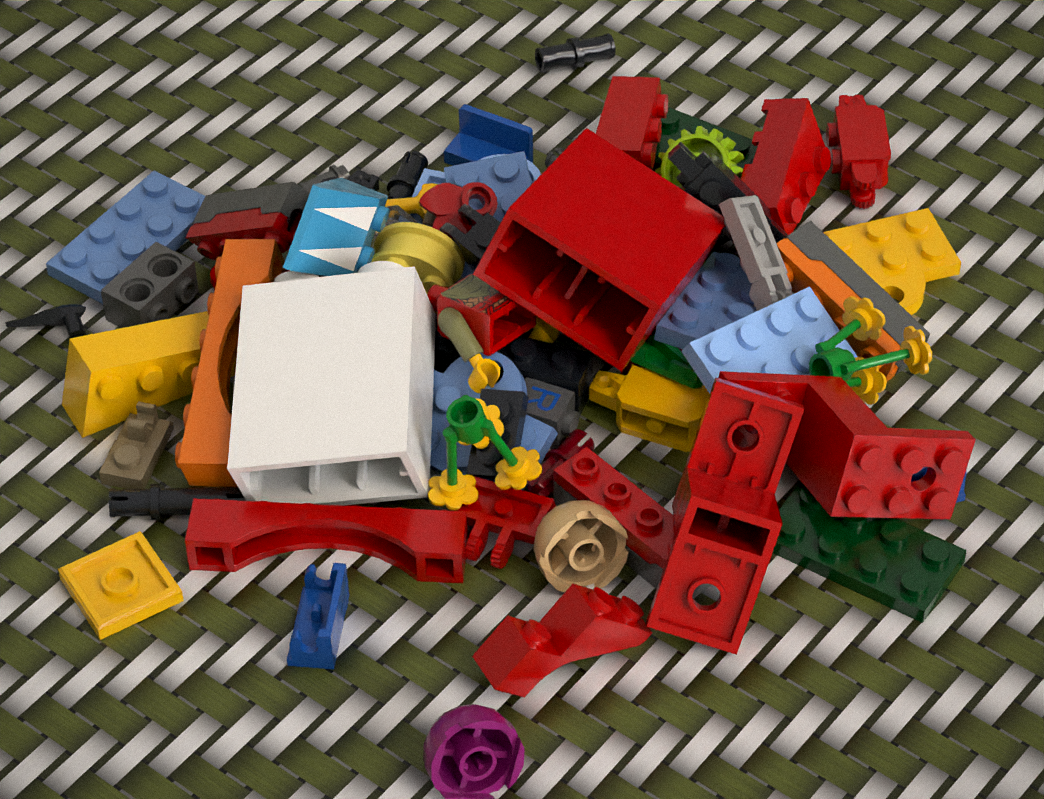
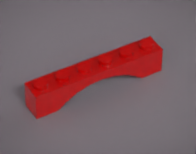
M193 498L185 536L189 570L236 572L256 561L280 553L303 549L331 548L354 551L379 558L403 570L416 581L463 584L466 564L465 546L468 540L467 512L406 509L401 507L382 508L361 507L357 505L341 506Z

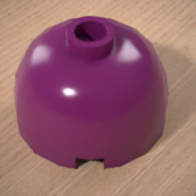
M476 704L461 705L443 713L432 724L424 741L423 762L433 786L440 791L443 798L495 799L489 793L500 790L504 785L509 789L517 781L524 766L525 748L513 725L495 709Z

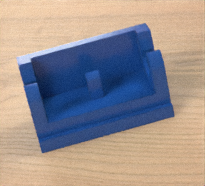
M333 563L330 579L324 580L316 576L317 569L314 564H310L305 572V587L302 589L295 625L290 639L287 666L334 670L349 600L347 567L343 563Z

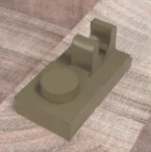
M138 401L136 405L137 414H129L99 471L101 484L124 489H145L174 430L173 422L158 418L155 404Z

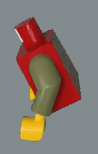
M469 274L449 288L433 285L427 294L434 311L437 312L439 334L449 339L464 363L470 362L474 368L468 378V384L476 393H481V389H485L487 384L493 388L500 376L499 365L491 359H483L481 354L491 356L531 328L534 330L528 338L553 344L559 335V330L473 274Z

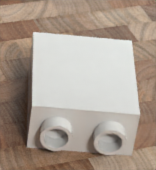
M375 261L362 266L358 273L324 277L288 271L278 275L271 283L243 286L227 470L246 501L343 506L428 497L436 314L415 266L403 267L390 261Z

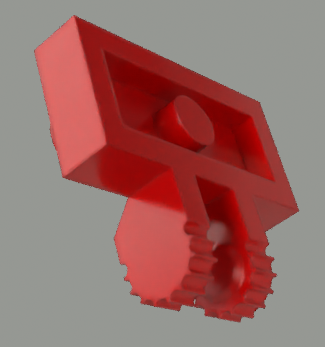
M474 476L476 479L475 487L478 490L477 501L468 505L462 504L460 509L454 510L467 512V525L473 526L465 546V557L473 561L480 559L487 545L489 532L499 534L491 552L490 565L503 569L513 552L515 539L534 545L537 527L543 517L556 506L555 501L552 498L528 491L514 490L512 487L501 490L496 486L495 482Z

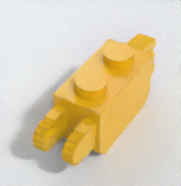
M632 365L627 375L599 370L589 387V400L616 411V425L621 433L684 452H690L710 395L704 385L701 388L693 389L637 365Z

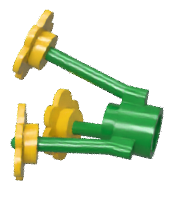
M850 296L843 303L846 312L842 315V320L846 326L827 341L816 344L817 354H814L809 361L810 375L841 377L864 403L872 405L878 401V393L884 391L887 384L885 375L879 372V365L903 360L911 373L924 375L929 372L928 363L932 361V351L929 344L925 342L923 331L921 329L916 330L913 326L905 327L903 333L904 341H902L898 351L864 359L863 357L854 358L853 354L848 350H843L839 347L835 348L851 334L860 341H865L869 337L873 340L879 339L882 335L880 328L886 322L884 314L874 308L869 298L864 297L859 300L854 296Z
M463 395L461 398L454 400L446 411V418L450 425L443 430V436L446 441L447 469L443 470L441 476H434L429 479V488L431 490L428 492V500L435 506L446 505L450 510H458L462 504L468 505L477 501L478 490L475 487V477L470 474L463 475L457 469V442L464 446L473 444L478 449H484L488 446L489 440H491L504 458L495 467L498 472L495 484L501 490L511 487L514 490H521L526 486L527 481L536 479L542 472V466L538 462L540 454L535 449L527 451L521 446L510 450L501 438L504 433V425L498 419L500 417L499 408L496 405L487 406L479 398Z

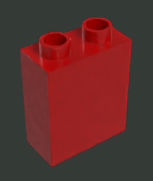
M586 128L508 208L473 275L622 372L700 270L725 228L724 217Z

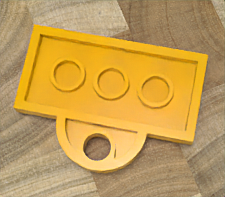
M929 208L823 232L892 298L900 301L899 304L911 316L919 310L923 303L926 282L960 274L961 261Z

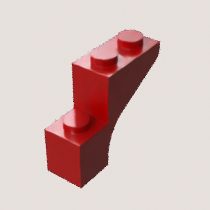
M573 583L539 622L533 619L525 621L507 615L472 657L495 690L525 698L543 678L557 668L573 661L639 646L653 632L649 627H646V623L642 619L644 616L642 608L627 596L618 598L609 595L601 588L594 587L590 589Z

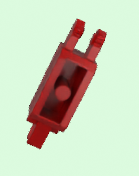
M839 95V105L835 106L834 123H827L826 126L827 147H834L830 152L831 174H838L840 190H849L852 205L859 209H869V207L875 204V189H881L888 184L887 171L888 162L891 159V149L884 110L876 105H867L863 95Z

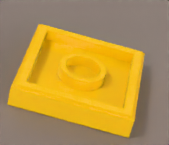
M141 531L58 568L60 580L100 640L184 601L181 588Z

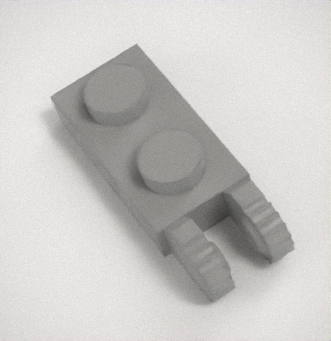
M758 196L729 198L720 203L719 206L724 217L725 227L731 234L740 257L741 267L746 273L749 282L752 283L749 296L751 301L754 302L756 311L794 294L791 291L792 286L787 276L788 271Z

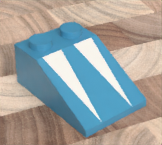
M342 177L313 184L283 268L294 272L323 276L358 273L362 266L372 262L375 249L370 247L375 231L381 233L387 222L390 209L385 207L388 196Z

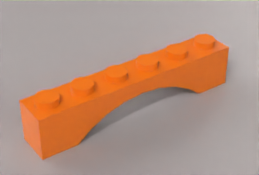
M226 239L222 257H218L216 260L215 275L217 282L215 291L211 292L208 296L207 310L209 319L207 328L202 329L200 333L199 345L201 356L199 366H194L192 370L191 383L193 394L191 403L185 405L183 413L184 436L182 442H178L175 449L176 466L182 470L190 486L238 487L227 470L232 417L229 386L231 370L237 355L242 288L244 285L271 283L278 275L285 272V268H283L285 260L276 239Z

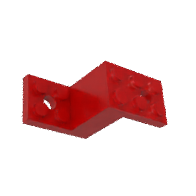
M720 371L718 377L720 379L804 406L805 409L786 464L830 517L951 520L976 441L968 431L887 428L841 377ZM741 425L732 434L733 442L740 447L751 446L758 438V431L751 425ZM923 467H928L926 474L921 479L911 482L913 474L919 472Z
M715 377L672 503L676 535L646 619V627L737 655L783 524L775 492L805 409L802 404ZM741 425H751L758 431V438L753 445L740 447L732 440L734 430ZM712 584L720 591L717 601L711 605L698 604L692 597L694 590L698 586Z

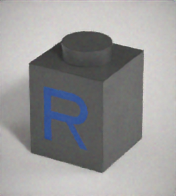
M526 377L527 396L529 397L526 414L556 430L558 435L549 449H557L565 437L577 429L580 414L575 411V392Z

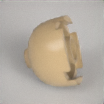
M587 500L567 501L555 506L543 517L537 527L533 549L540 571L556 590L565 593L573 583L583 587L594 583V587L604 588L619 575L627 562L628 551L625 548V537L628 539V536L623 526L604 506Z

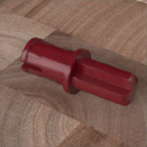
M580 429L573 430L557 449H551L547 452L543 459L544 462L541 464V474L536 479L527 481L526 487L528 492L548 497L554 490L553 470L585 447L593 451L595 448L593 439L590 437L579 447L577 444L587 433Z

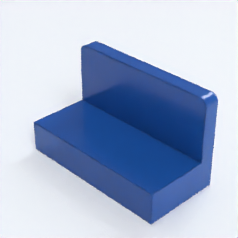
M467 104L462 105L459 109L460 132L444 150V163L454 166L478 161L491 155L512 154L525 151L526 159L533 163V130L531 127Z

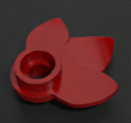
M471 182L463 187L451 183L438 184L425 192L419 200L421 207L436 216L432 228L440 231V228L448 222L464 234L472 228L459 216L458 210L464 204L469 205V200L478 199L482 203L483 208L476 211L483 216L487 212L493 216L498 202L495 192L489 186L480 182Z

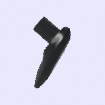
M77 304L55 306L34 315L7 321L5 324L6 327L65 325L69 338L85 336L86 332L81 317L86 307Z

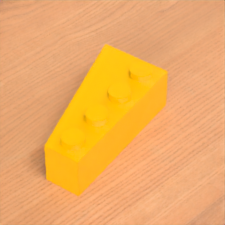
M208 311L70 338L62 406L81 437L84 438L127 420L130 413L137 414L136 405L138 401L155 404L156 407H159L193 393L191 383L192 370L194 366H199L201 356L199 339L202 329L207 328ZM236 358L231 370L230 377L235 376Z

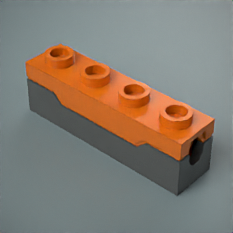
M809 221L788 235L786 239L784 238L776 243L788 271L787 276L792 286L791 291L795 294L807 287H811L839 330L846 326L842 320V315L846 312L843 303L850 296H854L859 300L864 297L869 298L874 308L884 314L886 322L880 328L882 335L879 339L873 340L869 337L865 341H860L853 334L846 338L858 357L866 359L900 350L901 343L904 341V329L908 326H913L916 330L921 329L925 335V342L928 341L930 333L812 221ZM903 360L879 365V372H882L886 377V381H889L895 374L897 375L908 366Z

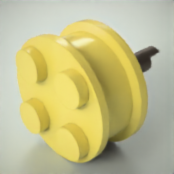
M428 211L422 224L399 222L384 227L382 232L378 233L374 243L375 254L372 262L390 261L403 267L415 266L427 294L433 285L447 288L452 286L459 280L465 267V260L461 249L446 234L432 228L436 216Z

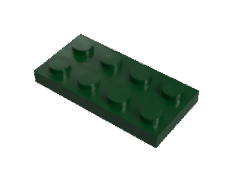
M801 481L779 509L783 524L773 554L921 623L925 621L965 562L967 550L897 518L830 517Z

